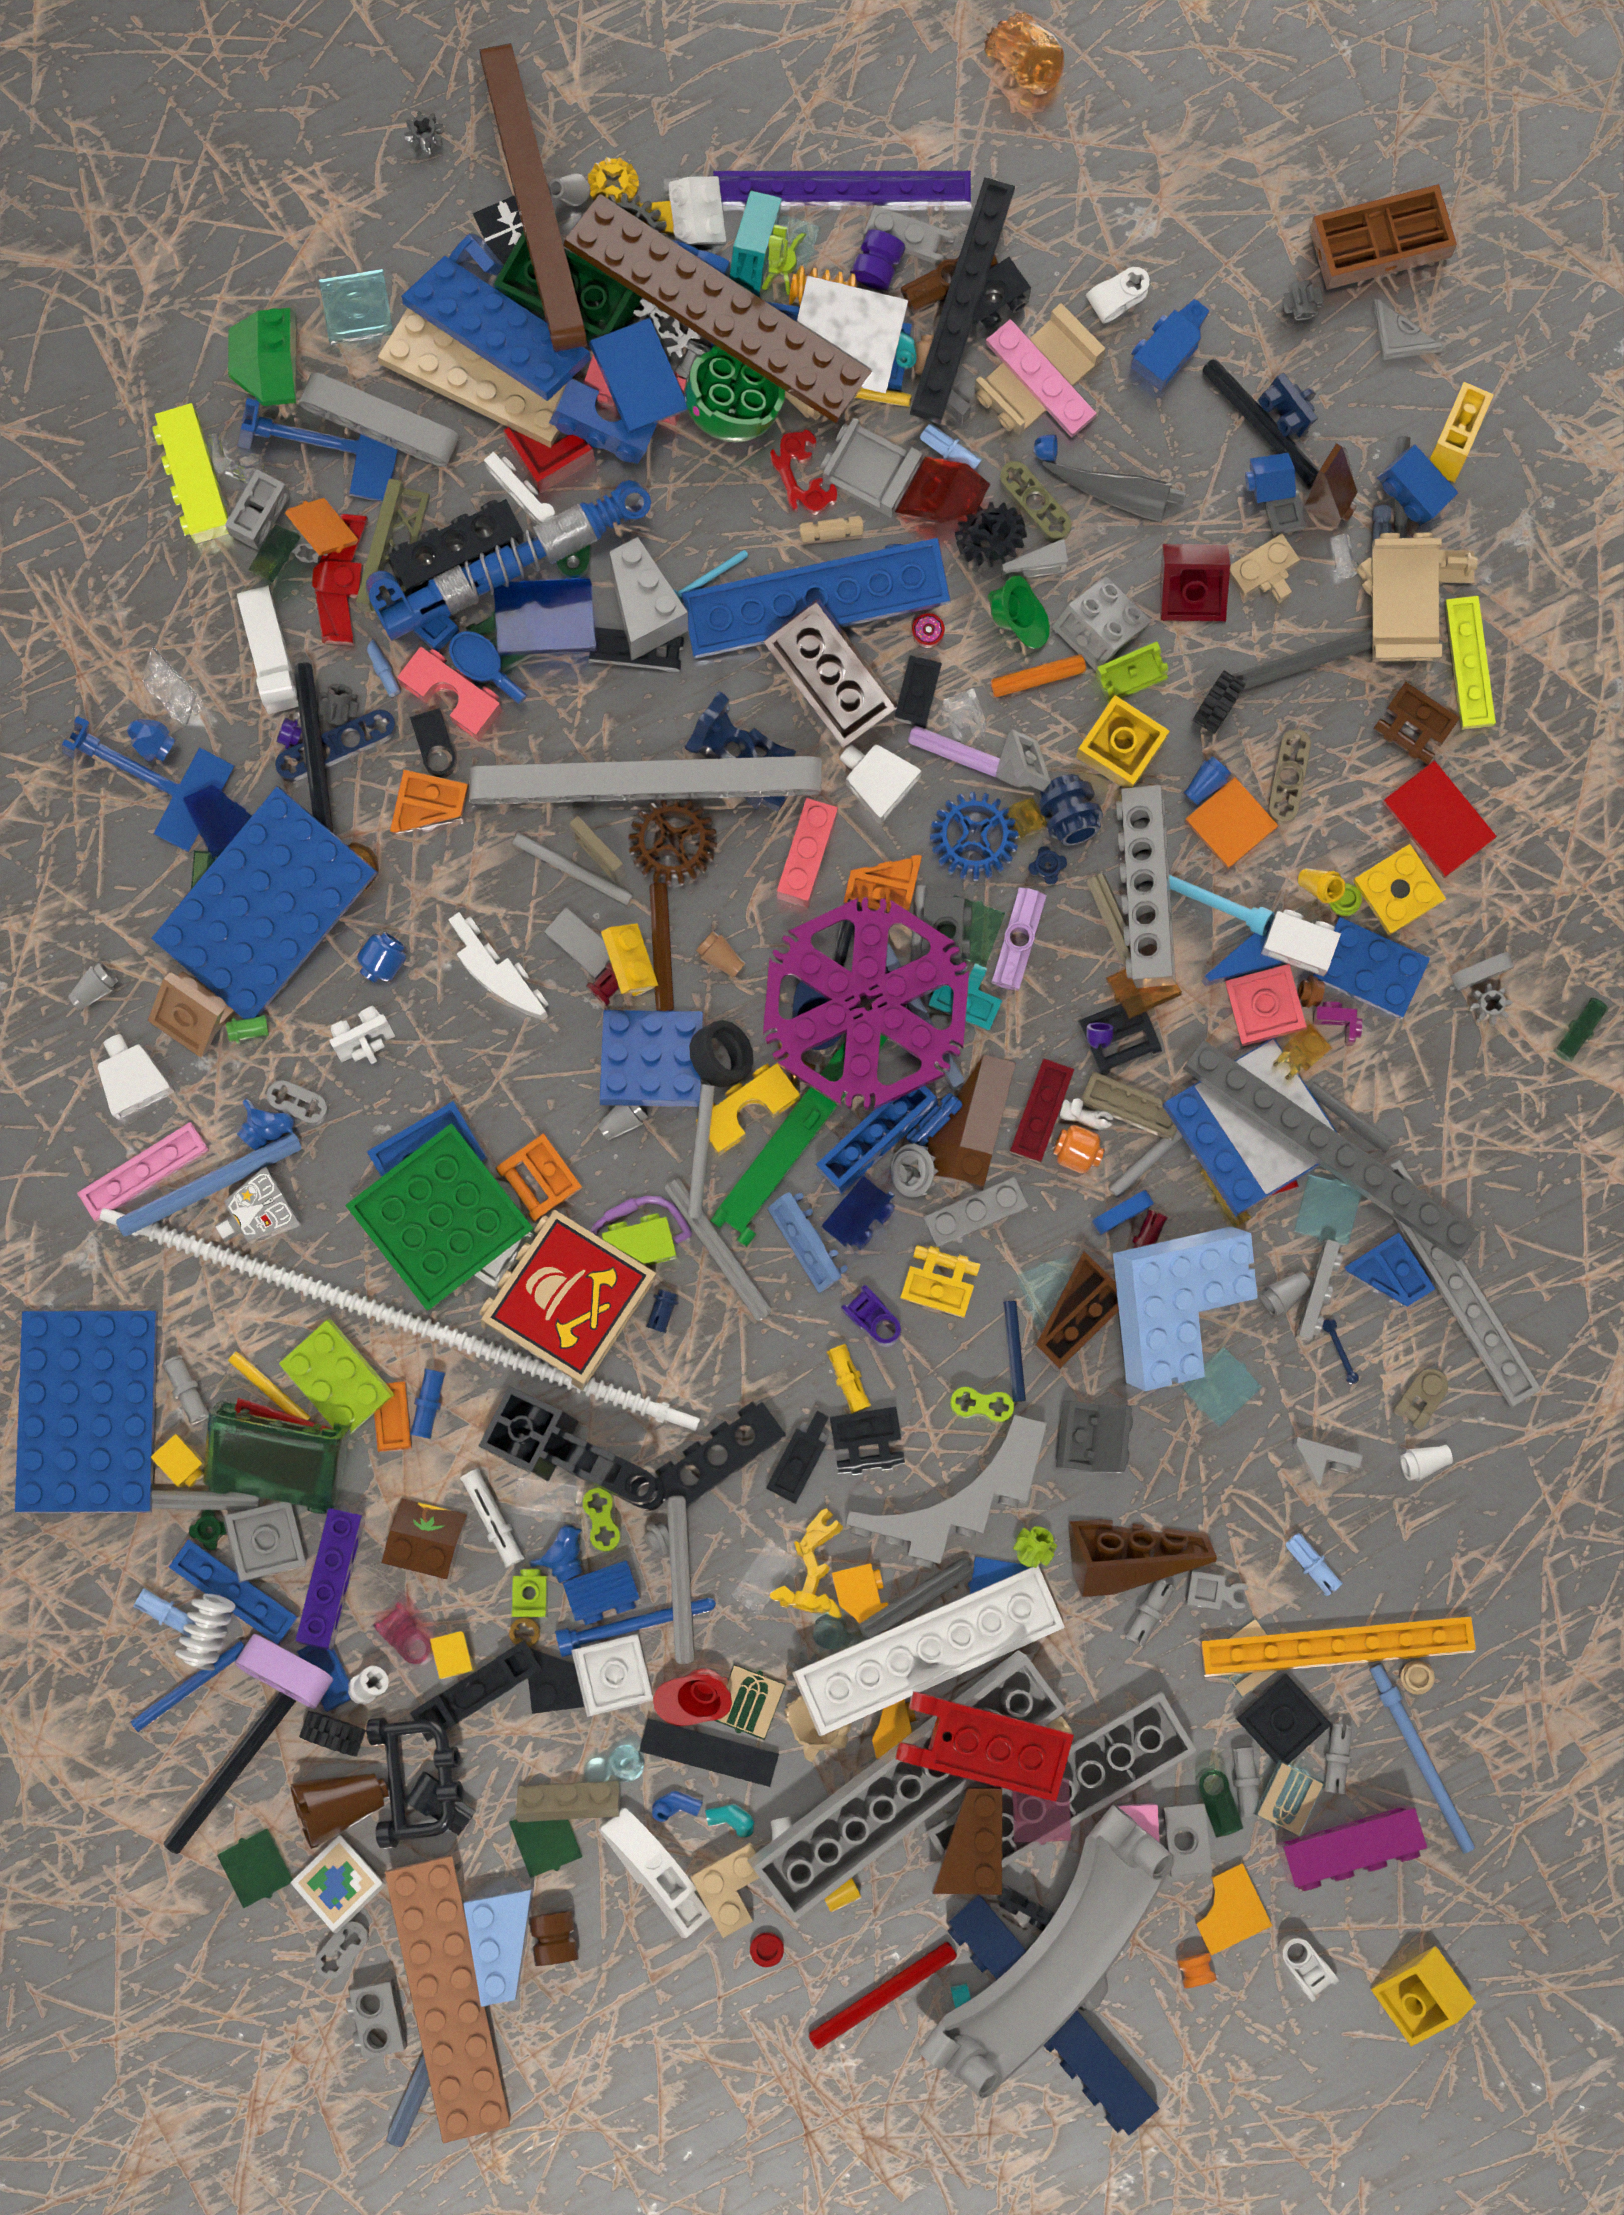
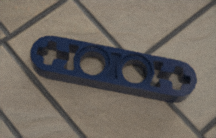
M381 709L375 710L321 734L322 744L330 748V755L324 760L325 768L390 740L396 733L397 728L391 713ZM379 718L383 722H390L386 725L387 731L381 733L378 729L369 732L372 739L368 741L360 727L365 724L367 730H370L377 726L376 720ZM356 731L359 733L360 742L358 745L351 748L343 745L342 737L346 732ZM303 743L283 751L276 758V770L282 779L294 782L307 777V768L304 761L295 766L296 772L290 773L288 769H282L287 766L286 760L289 758L294 762L303 759L300 754L304 751Z

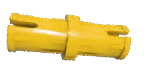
M843 1344L826 1351L837 1376L836 1384L838 1387L841 1386L851 1414L870 1407L871 1404L860 1380L862 1375L860 1371L856 1370L847 1345Z

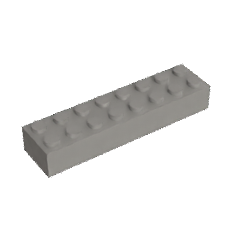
M1157 1692L1072 1743L1056 1802L1002 1788V1868L1197 1752L1162 1692ZM958 1811L926 1829L941 1858H943Z

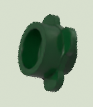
M212 1510L203 1511L201 1518L195 1525H191L189 1528V1535L201 1541L206 1550H214L217 1547L218 1540L223 1535H227L224 1522L218 1520ZM207 1527L212 1528L211 1533L206 1532Z

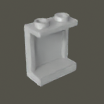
M853 418L849 426L846 424L842 426L836 438V442L839 443L834 453L828 452L821 464L820 469L823 470V482L828 485L833 483L837 490L892 518L922 464L923 453L913 447L907 451L861 427L860 421Z

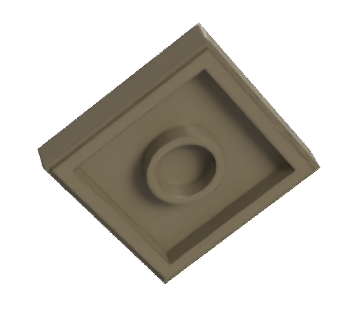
M579 816L574 818L569 823L573 839L615 883L621 882L626 877L623 863Z

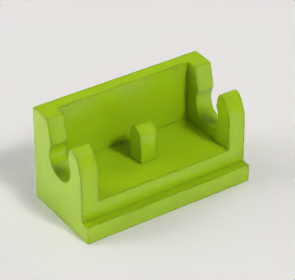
M1158 641L1097 667L1095 677L1108 704L1114 695L1123 699L1168 679V665L1162 661L1160 655L1161 648Z

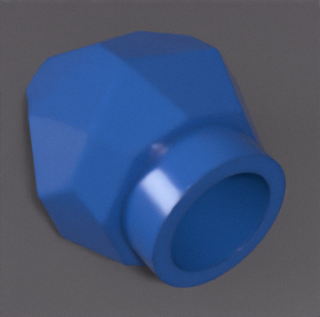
M137 719L132 721L127 728V733L131 738V745L146 761H153L156 758L163 762L176 739L168 735V728L158 721Z

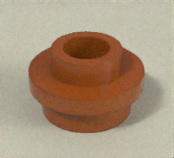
M1313 975L1301 981L1297 994L1301 1000L1302 1007H1317L1321 1004L1325 992V983Z

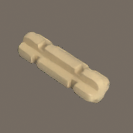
M854 516L848 517V520L845 521L843 518L818 521L814 525L813 522L802 523L799 530L802 542L815 541V538L826 540L846 537V534H850V536L862 535L864 527L862 518Z

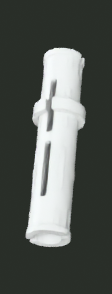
M477 1468L460 1477V1480L463 1482L489 1533L487 1535L489 1542H494L505 1568H508L522 1561L525 1557L522 1555L511 1534L513 1531L511 1524H506L480 1473V1469Z

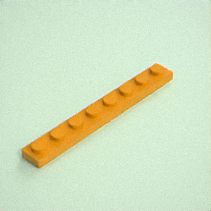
M1461 1617L1209 1640L1201 1642L1204 1676L1211 1677L1474 1653L1476 1646L1472 1618Z

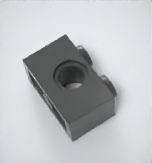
M925 896L923 921L937 931H940L941 927L947 924L956 927V934L951 939L955 942V945L948 947L944 952L946 953L952 947H958L960 953L953 956L950 962L953 965H960L964 962V959H970L971 941L965 939L966 926H972V907H967V902L963 897ZM922 938L921 957L927 955L931 948L930 943Z

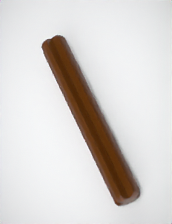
M658 882L652 883L649 886L653 966L658 986L655 987V1003L657 1011H673L668 891L666 883Z

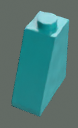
M750 191L733 245L729 278L759 297L769 261V237L773 235L774 225H778L782 198Z

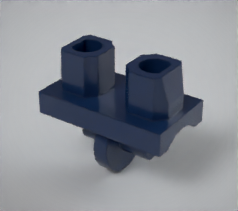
M1284 372L1276 376L1269 388L1263 392L1258 400L1265 411L1270 412L1277 408L1282 414L1277 421V428L1284 437L1295 433L1299 438L1305 436L1309 432L1310 426L1318 419L1314 413L1316 409L1310 402L1316 395L1314 390L1308 388L1302 391L1297 384L1293 385Z

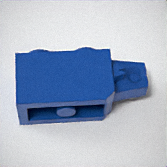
M1193 299L1179 312L1174 309L1168 317L1162 315L1152 328V331L1155 333L1148 341L1142 339L1133 349L1131 354L1134 357L1131 368L1159 391H1162L1198 349V343L1201 339L1200 327L1208 316L1209 310L1198 300Z

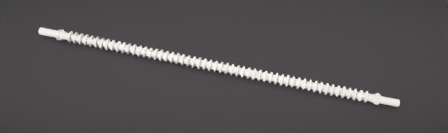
M103 1208L100 1220L117 1226L116 1220L125 1214ZM156 1222L154 1225L151 1224L131 1234L134 1236H147L150 1242L157 1239L159 1245L165 1242L168 1248L176 1246L177 1251L185 1249L187 1255L193 1252L195 1258L202 1255L204 1261L210 1258L213 1264L221 1262L222 1267L230 1265L232 1271L238 1268L241 1274L247 1271L249 1272V1277L255 1274L258 1276V1280L266 1278L268 1284L275 1281L277 1287L283 1284L286 1290L292 1287L295 1293L303 1291L304 1296L311 1294L313 1300L317 1299V1297L321 1298L322 1303L329 1300L331 1306L339 1304L340 1309L348 1307L350 1313L356 1310L359 1316L365 1313L367 1314V1319L373 1316L376 1317V1322L384 1320L385 1325L393 1323L395 1329L402 1326L404 1332L410 1329L413 1335H416L418 1332L421 1333L422 1338L430 1336L432 1342L435 1339L440 1340V1345L447 1342L449 1343V1348L455 1345L458 1347V1351L466 1349L468 1355L475 1352L477 1358L483 1355L486 1361H489L491 1358L494 1359L495 1364L503 1362L505 1368L508 1365L513 1366V1371L520 1368L522 1369V1374L528 1371L531 1373V1377L539 1375L541 1381L545 1378L549 1379L550 1384L557 1381L559 1387L565 1384L568 1390L576 1388L578 1394L582 1391L571 1384V1377L550 1366L547 1362L541 1363L539 1357L533 1360L531 1359V1354L524 1357L522 1356V1351L516 1354L513 1352V1348L505 1350L503 1344L499 1347L495 1346L494 1341L487 1344L485 1338L479 1341L476 1335L468 1337L466 1331L460 1334L457 1328L454 1331L449 1330V1325L443 1328L440 1327V1322L432 1324L431 1319L423 1321L421 1315L414 1318L412 1312L406 1315L403 1309H400L399 1312L395 1311L394 1306L387 1308L384 1302L378 1305L376 1299L369 1302L367 1296L361 1299L358 1293L350 1295L349 1290L341 1292L339 1286L335 1289L331 1288L330 1283L324 1286L322 1285V1280H318L317 1283L313 1282V1277L305 1279L303 1273L299 1276L295 1275L294 1270L287 1273L285 1267L279 1270L276 1264L268 1266L266 1260L263 1263H260L257 1257L251 1260L249 1254L242 1257L240 1251L232 1253L231 1248L223 1250L221 1244L214 1247L212 1241L206 1244L204 1238L197 1241L195 1235L187 1237L186 1232L178 1234L176 1228L169 1231L167 1225L161 1228L159 1223ZM595 1377L590 1379L583 1390L586 1392L587 1397L593 1394L595 1395V1400L601 1397L604 1398V1403L612 1401L613 1406L621 1404L623 1410L630 1407L632 1408V1413L638 1410L641 1412V1416H644L646 1413L661 1423H664L665 1420L696 1431L700 1422V1418L669 1408L670 1404L652 1402L649 1396L643 1399L640 1393L634 1396L631 1390H628L626 1393L623 1392L622 1387L618 1389L613 1388L614 1385L612 1383L606 1386L604 1385V1380L597 1383L595 1382Z

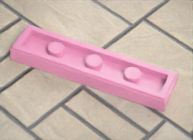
M189 1122L82 1189L77 1194L93 1220L97 1222L100 1220L103 1208L115 1211L209 1152V1149L193 1123Z

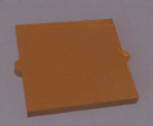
M1126 969L1106 977L1107 983L1115 994V1002H1120L1129 1018L1182 995V991L1177 983L1176 985L1136 988L1132 978H1127Z

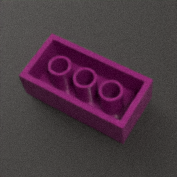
M1404 1805L1277 1843L1276 1847L1287 1883L1295 1888L1302 1889V1891H1308L1322 1886L1320 1880L1329 1877L1337 1882L1354 1877L1353 1870L1363 1868V1870L1371 1872L1388 1866L1386 1860L1395 1858L1404 1862L1421 1856L1419 1851L1427 1849V1844L1416 1809Z

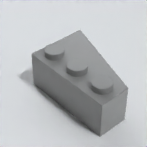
M637 537L610 551V571L623 619L631 660L687 632V610L640 539Z

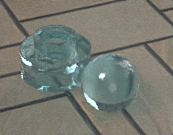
M824 1614L817 1618L814 1623V1641L825 1649H836L842 1645L847 1649L867 1640L861 1631L847 1632V1623L842 1617L835 1618L829 1614Z
M623 1745L612 1752L608 1762L601 1758L589 1760L584 1767V1777L588 1782H605L609 1779L610 1775H614L622 1782H631L637 1779L643 1772L645 1766L644 1757L634 1747ZM632 1762L630 1768L626 1770L627 1765Z

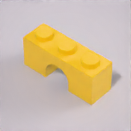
M768 1063L763 1065L752 1074L754 1077L752 1081L745 1086L740 1082L730 1088L725 1093L727 1098L718 1105L713 1102L709 1143L719 1157L746 1138V1133L738 1123V1115L742 1108L749 1104L762 1105L774 1119L800 1100V1094L777 1063L772 1067Z

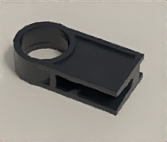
M440 708L410 717L423 758V764L428 773L439 778L451 775L456 768L457 759ZM443 749L452 755L451 765L447 769L435 771L428 766V758L435 750Z

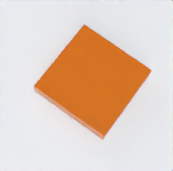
M1236 777L1185 819L1189 827L1227 870L1278 828V824Z

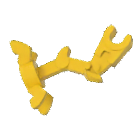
M827 1508L821 1510L817 1517L806 1528L807 1533L801 1542L794 1541L797 1555L803 1557L808 1569L803 1590L794 1593L784 1585L771 1592L770 1598L780 1602V1606L783 1608H788L792 1605L793 1608L806 1612L821 1614L828 1612L832 1617L841 1618L842 1613L833 1599H829L827 1594L819 1597L815 1595L819 1580L828 1573L830 1567L827 1564L819 1566L814 1550L833 1536L839 1534L843 1529L842 1524L837 1520L830 1526H826L827 1521L833 1516Z

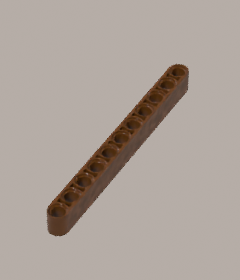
M508 43L479 49L482 68L554 352L587 346L585 329L512 44Z

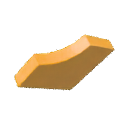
M1243 1863L1211 1877L1214 1888L1213 1903L1207 1914L1195 1924L1208 1952L1212 1956L1272 1927V1924Z

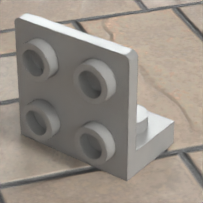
M1104 577L1072 601L1052 628L1078 654H1081L1084 660L1096 671L1098 666L1108 663L1119 648L1144 630L1151 620L1108 577Z

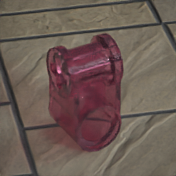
M397 1602L394 1605L395 1609L381 1622L376 1621L373 1626L405 1661L415 1665H425L434 1657L430 1638L419 1627L417 1621L400 1602ZM416 1640L423 1641L426 1646V1652L420 1659H414L409 1650L411 1644Z

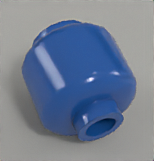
M384 932L382 935L373 934L357 955V961L362 966L360 973L374 983L378 979L383 981L392 980L406 960V955L403 951L405 946L387 932Z

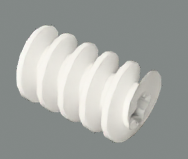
M204 1594L203 1599H192L191 1604L197 1607L199 1612H188L187 1617L195 1621V1624L184 1625L183 1630L190 1633L191 1637H180L179 1642L186 1646L187 1649H178L175 1655L183 1659L188 1665L211 1671L215 1670L213 1663L219 1659V1653L216 1650H220L223 1646L221 1638L227 1634L225 1625L231 1622V1615L228 1612L234 1611L235 1604L219 1595Z

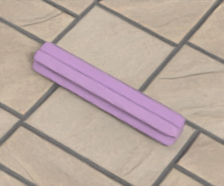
M918 726L912 728L908 738L910 744L996 777L999 758Z

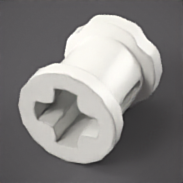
M377 1666L365 1668L360 1674L350 1680L348 1684L350 1698L357 1704L366 1705L372 1702L376 1696L383 1694L388 1688L389 1681L386 1672Z

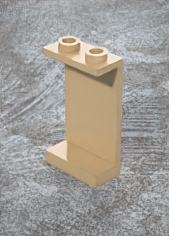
M1062 303L1051 311L1050 320L1029 338L1072 387L1104 359L1106 350ZM1004 363L985 379L981 376L976 379V398L984 407L989 408L991 406L998 414L997 418L1001 425L1008 431L1013 429L1018 435L1022 434L1047 411Z
M1399 533L1380 534V539H1374L1372 543L1373 662L1439 661L1442 658V644H1439V547L1442 545V538H1433V533H1414L1413 538H1400Z

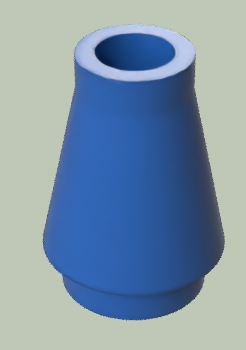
M1212 756L1208 761H1203L1190 785L1183 793L1196 805H1199L1205 798L1228 783L1227 778L1232 773Z

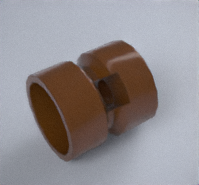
M572 1911L553 1912L529 1917L531 1936L538 1939V1942L533 1946L535 1966L560 1964L579 1959L577 1942L569 1936L574 1931Z

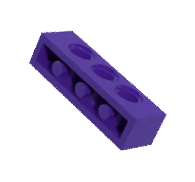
M332 1508L328 1509L295 1640L299 1644L333 1651L365 1524V1518L362 1515Z

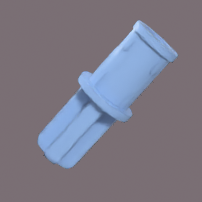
M929 424L920 436L923 442L944 456L942 458L943 461L948 459L967 473L968 476L974 473L982 461L981 458H978L959 444L960 440L958 438L956 440L952 439L933 424Z
M1298 1533L1287 1541L1286 1547L1304 1568L1303 1573H1308L1326 1597L1332 1594V1590L1336 1591L1343 1584L1323 1561L1325 1556H1319L1302 1534Z
M143 1588L133 1607L158 1620L160 1626L162 1623H165L185 1636L191 1637V1634L183 1630L185 1624L194 1625L195 1621L188 1618L185 1612L174 1607L173 1604L175 1602L171 1601L169 1603Z

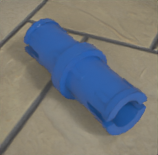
M424 1369L419 1398L415 1397L414 1402L417 1407L410 1431L411 1435L431 1439L437 1409L440 1410L442 1404L439 1403L446 1373Z

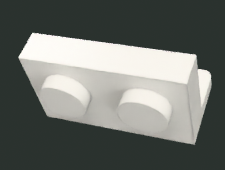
M718 176L686 177L669 182V198L675 241L688 245L726 242Z

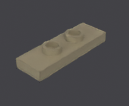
M1094 1071L1092 1072L1081 1099L1084 1106L1100 1112L1106 1111L1118 1120L1173 1141L1177 1127L1162 1106L1166 1102L1165 1100Z

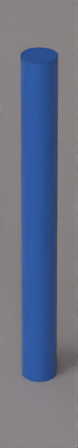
M240 1640L219 1656L218 1661L213 1663L215 1670H199L130 1722L137 1732L141 1731L236 1661L245 1647L243 1641Z

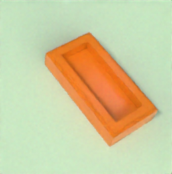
M406 1382L386 1383L395 1395L374 1413L378 1452L412 1449Z

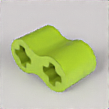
M961 1387L952 1394L950 1409L954 1415L962 1419L982 1416L992 1423L1000 1424L1007 1421L1013 1414L1014 1402L1008 1394L1003 1392L983 1395L973 1388ZM963 1394H968L969 1400L974 1402V1406H969L967 1412L961 1411V1405L956 1404V1399H961ZM997 1399H1001L1002 1405L1008 1408V1411H1003L1000 1417L994 1416L995 1411L989 1409V1404H994Z
M593 1488L584 1495L582 1500L584 1511L590 1516L592 1521L590 1540L596 1549L603 1552H611L620 1545L622 1540V1533L612 1519L614 1499L609 1492L601 1488ZM599 1494L600 1498L607 1499V1504L602 1506L603 1512L600 1513L595 1508H590L589 1504L594 1502V1495ZM607 1527L609 1532L615 1533V1537L610 1539V1545L605 1546L604 1542L597 1540V1536L602 1534V1528Z

